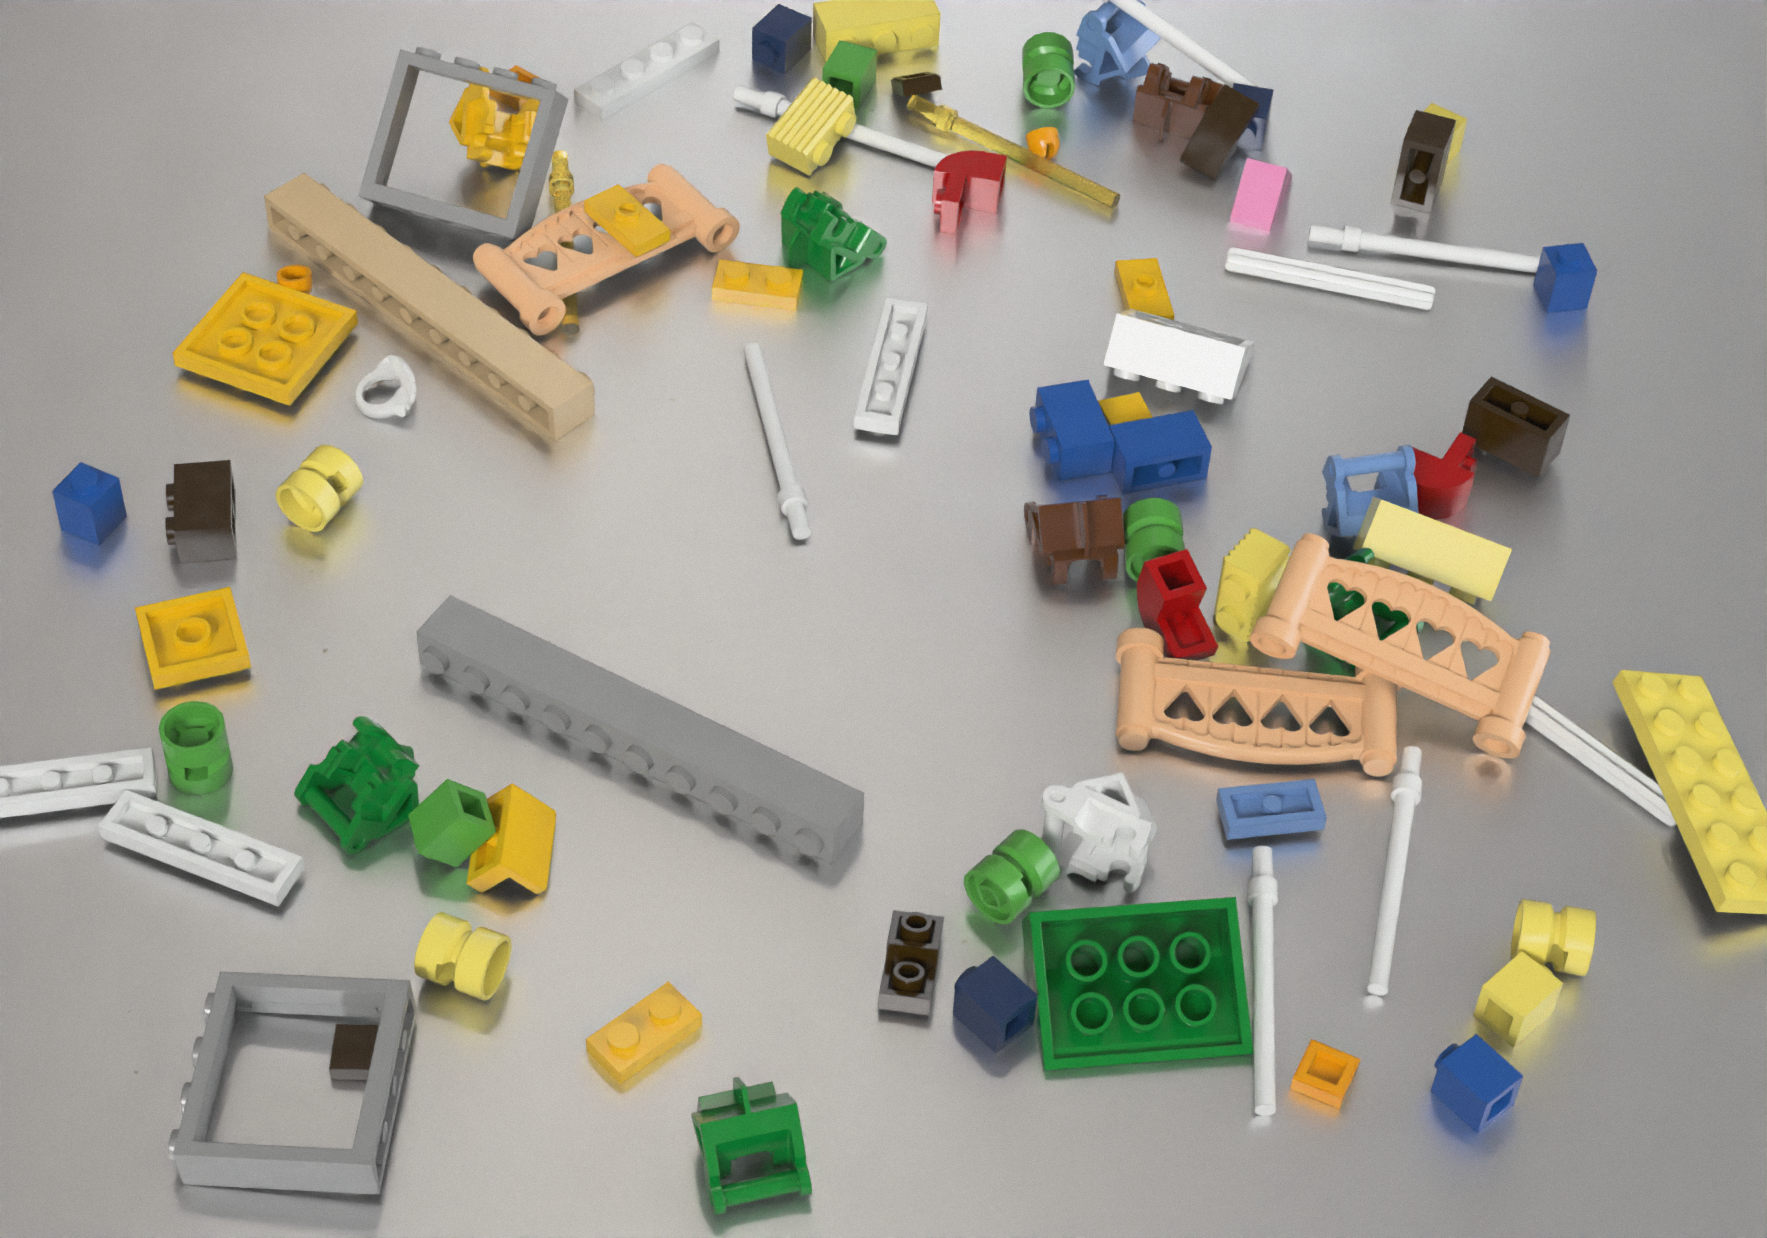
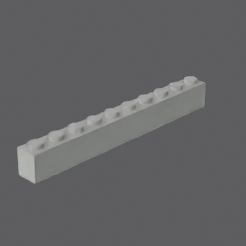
M452 595L416 631L420 664L424 665L431 672L443 674L463 684L467 689L476 694H484L504 704L515 713H523L545 724L553 732L564 733L586 744L594 752L605 753L627 764L637 773H646L668 784L678 793L689 794L711 805L721 814H730L754 826L756 830L764 835H773L797 847L799 851L807 856H816L833 864L863 824L864 792Z

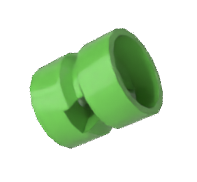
M1055 32L1036 34L1026 41L1022 49L1023 92L1028 101L1041 108L1062 106L1074 94L1073 47L1070 41L1063 35Z
M1147 498L1136 501L1128 506L1123 513L1126 571L1134 581H1138L1145 561L1185 550L1182 515L1179 508L1171 501L1162 498Z
M199 701L181 703L169 709L161 718L159 733L171 784L177 790L188 795L209 794L222 788L231 778L233 772V763L223 714L217 707Z
M1023 829L1015 830L992 851V855L985 856L964 876V887L973 905L984 916L1001 925L1010 924L1032 903V899H1037L1059 879L1060 867L1052 850L1042 839L1032 832Z

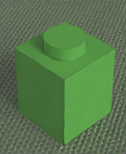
M839 40L823 67V82L830 84L832 88L836 87L846 95L850 94L853 98L854 109L860 110L876 82L877 50Z
M446 779L408 814L414 835V844L418 853L428 859L437 860L454 867H458L496 832L485 793Z

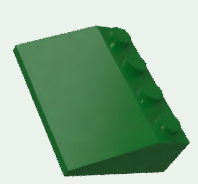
M1236 897L1029 912L1022 920L1028 984L1037 994L1035 1025L1043 1071L1254 1054Z

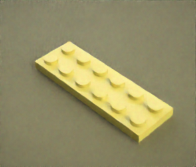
M1621 670L1612 683L1716 912L1767 914V811L1702 676Z

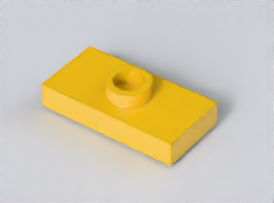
M619 184L584 200V212L636 258L670 241L671 229Z
M1157 258L1115 261L1114 273L1125 310L1134 309L1174 320V311Z

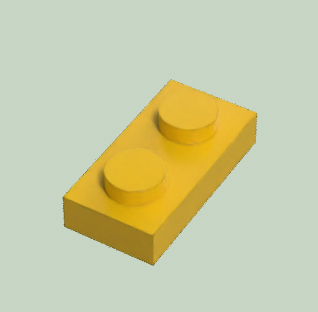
M719 259L712 284V300L796 311L803 285V270Z
M668 981L586 1038V1049L621 1085L701 1028L702 1014Z

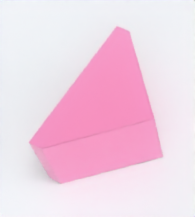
M1247 158L1230 221L1270 231L1291 183L1292 174L1285 167Z

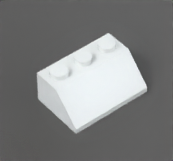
M1129 309L1117 313L1104 365L1115 368L1113 375L1124 379L1139 381L1140 375L1157 379L1155 386L1158 388L1180 393L1183 386L1199 391V399L1223 404L1224 398L1231 400L1237 396L1255 342Z

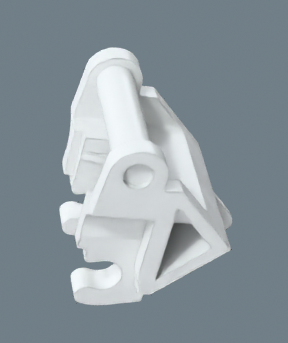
M1124 772L1079 781L1074 784L1072 789L1060 784L1046 787L1042 793V806L1046 811L1043 835L1040 839L1052 850L1058 860L1060 872L1065 875L1077 873L1095 882L1097 879L1107 881L1112 870L1121 869L1127 872L1124 879V890L1128 893L1134 892L1140 885L1146 867L1149 844L1157 833L1158 827L1145 798L1133 796ZM1067 822L1073 826V832H1069L1064 839V823Z

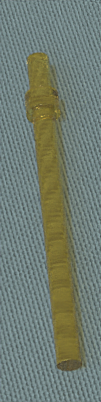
M912 95L908 101V110L931 120L932 126L946 133L953 131L998 154L1007 155V158L1111 209H1114L1119 203L1120 194L958 116L957 110L945 104L937 106L917 95Z
M561 150L553 153L552 173L549 175V192L554 197L555 213L571 206V196L574 193V177L569 172L568 155ZM574 239L571 242H562L560 246L574 250ZM573 293L561 300L566 307L562 320V331L569 336L577 334L580 330L577 293Z

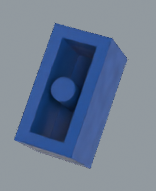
M1089 380L1037 387L1035 406L1030 407L1029 410L1030 424L1034 433H1040L1046 464L1053 465L1059 481L1111 473L1115 440Z
M1194 410L1109 425L1115 440L1111 472L1122 495L1207 479L1212 446Z

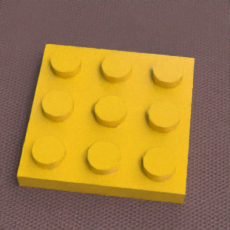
M242 272L172 352L174 364L177 367L291 406L357 326V310Z

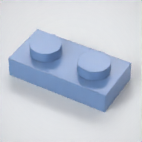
M1315 779L1218 788L1216 803L1227 840L1324 830L1327 817Z

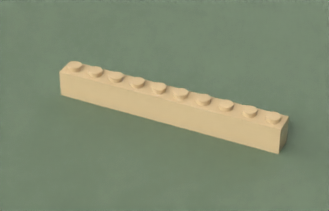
M302 173L264 195L270 230L554 441H557L595 415L594 384L586 374L576 371L561 360L554 351L547 350L532 339L524 329L514 326L503 318L495 308L488 307L474 297L466 287L459 286L437 266L430 265L415 254L408 245L402 244L390 236L382 226L374 224L360 214L353 205L346 204L331 193L324 184H319L305 173Z

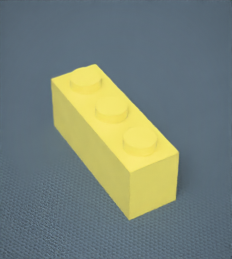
M830 0L813 3V37L825 63L839 40L876 49L877 55L938 46L941 13L934 0Z
M1374 496L1353 546V549L1357 551L1362 548H1370L1374 552V558L1368 562L1370 565L1389 569L1391 564L1408 570L1406 575L1433 585L1434 580L1451 586L1449 594L1475 605L1477 597L1492 601L1512 551L1511 548Z

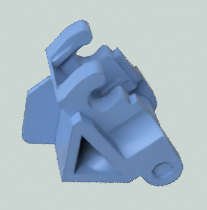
M1137 0V1H1139L1141 4H1143L1144 6H1146L1144 2H1142V1H1140V0ZM1104 2L1096 11H1089L1082 18L1076 34L1079 37L1076 50L1079 51V58L1088 61L1091 67L1086 63H1081L1074 70V73L1080 79L1098 86L1107 78L1120 76L1125 80L1144 76L1147 74L1150 65L1146 53L1161 37L1112 2Z
M1403 445L1393 452L1342 458L1339 454L1328 456L1322 471L1327 484L1326 499L1328 507L1322 508L1324 529L1330 533L1331 538L1358 535L1373 496L1419 514L1417 485L1413 474L1416 461L1412 446ZM1379 472L1374 490L1362 492L1351 490L1347 479L1348 476Z

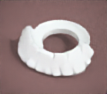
M397 355L384 357L376 365L374 371L367 374L357 386L355 401L359 410L365 416L374 419L388 418L394 414L403 418L406 417L415 401V392L417 390L415 377L410 365ZM397 379L401 382L400 389L387 402L369 404L364 400L366 390L377 381Z

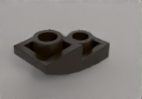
M1224 84L1193 133L1180 157V162L1215 181L1236 151L1237 142L1259 112L1260 104Z
M893 910L879 990L878 1009L930 1016L944 917L926 915L920 912Z

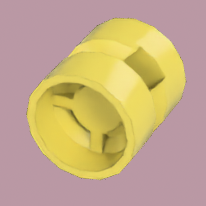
M321 445L316 447L301 463L299 469L292 472L278 487L275 493L276 500L281 511L290 521L307 531L318 532L323 530L338 514L340 507L346 505L361 489L363 478L358 466L347 454L331 445Z
M1521 898L1517 907L1512 932L1511 960L1523 951L1537 963L1543 965L1552 963L1556 972L1585 976L1590 966L1595 941V911L1565 905L1560 912H1555L1552 905L1548 902Z
M444 912L437 913L428 923L419 941L414 962L415 974L418 977L443 986L449 985L454 981L455 988L459 992L483 1001L488 1000L498 989L507 970L512 948L511 939L507 935L485 927H478L472 931L471 924L468 921Z

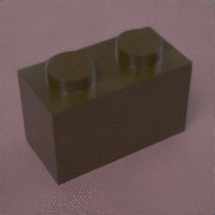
M1419 110L1415 111L1403 140L1391 198L1392 204L1431 213L1442 186L1456 120Z
M1491 376L1469 401L1462 433L1477 439L1476 447L1539 478L1561 451L1570 414Z
M231 460L174 464V483L166 484L168 511H174V517L165 518L167 543L168 545H176L179 562L191 563L237 559L236 489Z

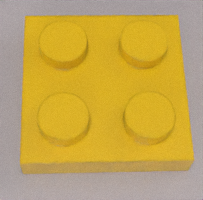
M230 587L135 607L154 690L251 668L248 649Z

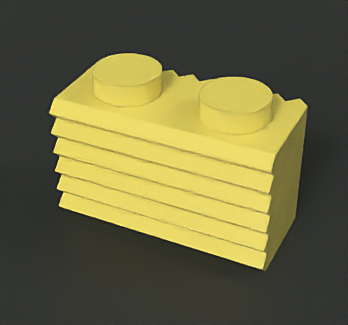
M813 77L766 134L769 155L807 175H812L813 170L817 169L818 165L824 166L832 155L833 147L837 141H840L841 136L844 138L849 136L854 129L856 115L851 95H846L836 87L832 88L830 84H825L823 80L819 81L816 77Z
M1256 528L1249 529L1248 534H1244L1243 539L1239 540L1238 545H1234L1233 550H1229L1228 556L1223 557L1213 615L1214 625L1245 642L1250 641L1249 638L1258 618L1266 615L1287 565V560L1290 557L1288 554L1291 552L1288 545Z

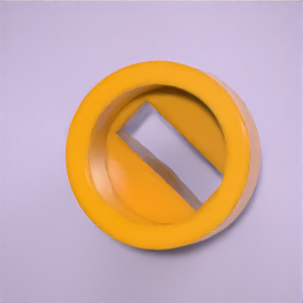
M1043 127L1033 130L1025 136L1028 149L1037 160H1044L1045 156L1050 160L1057 155L1060 148L1057 128Z
M289 265L277 271V284L307 294L312 292L313 281L310 268L303 265Z

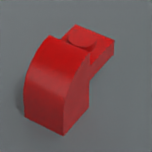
M975 150L960 151L946 156L936 165L933 173L932 203H935L934 214L941 215L940 232L956 235L964 208L997 214L1005 186L1007 155Z
M1460 432L1442 459L1412 447L1416 461L1413 474L1417 485L1419 514L1438 520L1454 516L1467 506L1475 476L1474 472L1478 460L1472 457L1477 439Z
M1188 549L1145 561L1137 581V600L1144 628L1151 629L1163 637L1166 657L1198 661L1214 656L1219 646L1199 608L1207 587Z

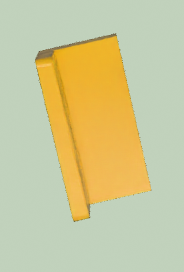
M512 783L487 798L496 832L471 854L466 883L480 893L485 892L507 878L513 879L535 894H540L547 889L557 815L555 810Z

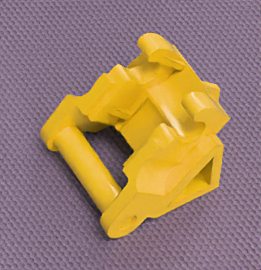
M479 66L480 71L489 73L488 68ZM469 83V87L464 89L449 120V124L459 144L467 146L466 159L477 161L484 168L493 165L513 171H520L540 102ZM489 90L524 99L527 102L522 104L516 115L497 111L496 101L489 99Z

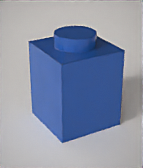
M1584 243L1546 246L1542 248L1533 286L1546 313L1587 309L1597 269Z
M80 462L52 490L61 530L100 546L127 517L119 478L83 462Z
M1475 1034L1461 1046H1458L1456 1043L1451 1044L1439 1055L1434 1064L1437 1071L1431 1092L1478 1134L1514 1106L1523 1075L1481 1037Z

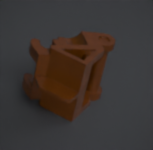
M1150 63L1144 84L1138 85L1136 90L1133 122L1159 130L1158 142H1163L1168 133L1190 140L1224 85L1204 76L1200 78L1193 75L1190 82L1171 77L1170 68L1165 64Z
M1097 495L1095 500L1045 505L1036 504L1035 501L1024 503V519L1030 545L1038 547L1044 563L1047 566H1051L1052 585L1066 584L1068 570L1072 561L1096 559V561H1100L1102 580L1117 578L1119 556L1117 549H1124L1125 545L1121 498Z

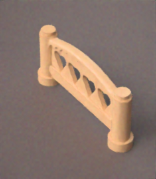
M658 164L649 172L648 183L633 185L624 189L643 206L647 203H655L660 206L661 222L671 229L669 242L636 258L610 234L595 229L600 225L584 212L583 200L544 219L506 248L501 249L499 246L491 243L482 244L475 250L473 262L475 263V268L520 313V321L534 335L541 336L553 331L563 320L566 307L561 301L562 299L693 237H696L708 251L713 253L720 252L735 240L740 225L739 221L728 210L716 208L672 166ZM578 235H587L592 239L593 253L585 254L564 248L560 244L566 241L571 242ZM543 251H551L557 256V270L552 271L527 264L524 260L537 258L539 253Z
M1306 533L1300 540L1296 541L1266 615L1257 619L1250 635V642L1255 648L1275 658L1290 659L1295 656L1300 642H1303L1478 720L1479 722L1473 735V742L1486 753L1501 758H1516L1519 756L1526 738L1522 728L1551 653L1549 649L1550 641L1545 636L1536 632H1524L1521 638L1515 639L1473 607L1433 585L1390 569L1361 562L1335 559L1329 556V543L1316 534ZM1333 582L1341 584L1347 592L1357 591L1364 597L1363 606L1338 621L1334 620L1327 589L1328 584ZM1382 602L1389 607L1390 611L1400 610L1404 612L1409 620L1408 625L1386 639L1379 640L1372 612V604ZM1427 622L1435 631L1445 630L1449 632L1453 638V644L1427 661L1424 660L1416 624ZM1465 641L1474 643L1479 651L1490 650L1497 657V664L1473 680H1469L1467 677L1460 648L1461 643Z
M1147 628L1127 629L1117 638L1116 660L1121 665L1116 737L1119 739L1120 746L1124 749L1131 751L1142 750L1147 747L1148 742L1153 738L1199 753L1252 763L1303 765L1353 759L1360 760L1363 770L1367 774L1377 777L1390 774L1393 766L1396 764L1397 692L1402 686L1390 680L1381 678L1355 666V677L1168 658L1164 657L1165 643L1163 637L1159 633ZM1182 692H1188L1204 715V718L1200 721H1191L1185 716L1179 719H1171L1165 715L1164 711ZM1230 697H1236L1253 723L1249 726H1240L1235 722L1220 724L1212 716ZM1278 702H1284L1300 724L1301 729L1298 731H1288L1283 727L1268 729L1262 725L1261 721ZM1327 707H1332L1350 734L1343 737L1336 736L1332 732L1316 734L1310 729V725Z

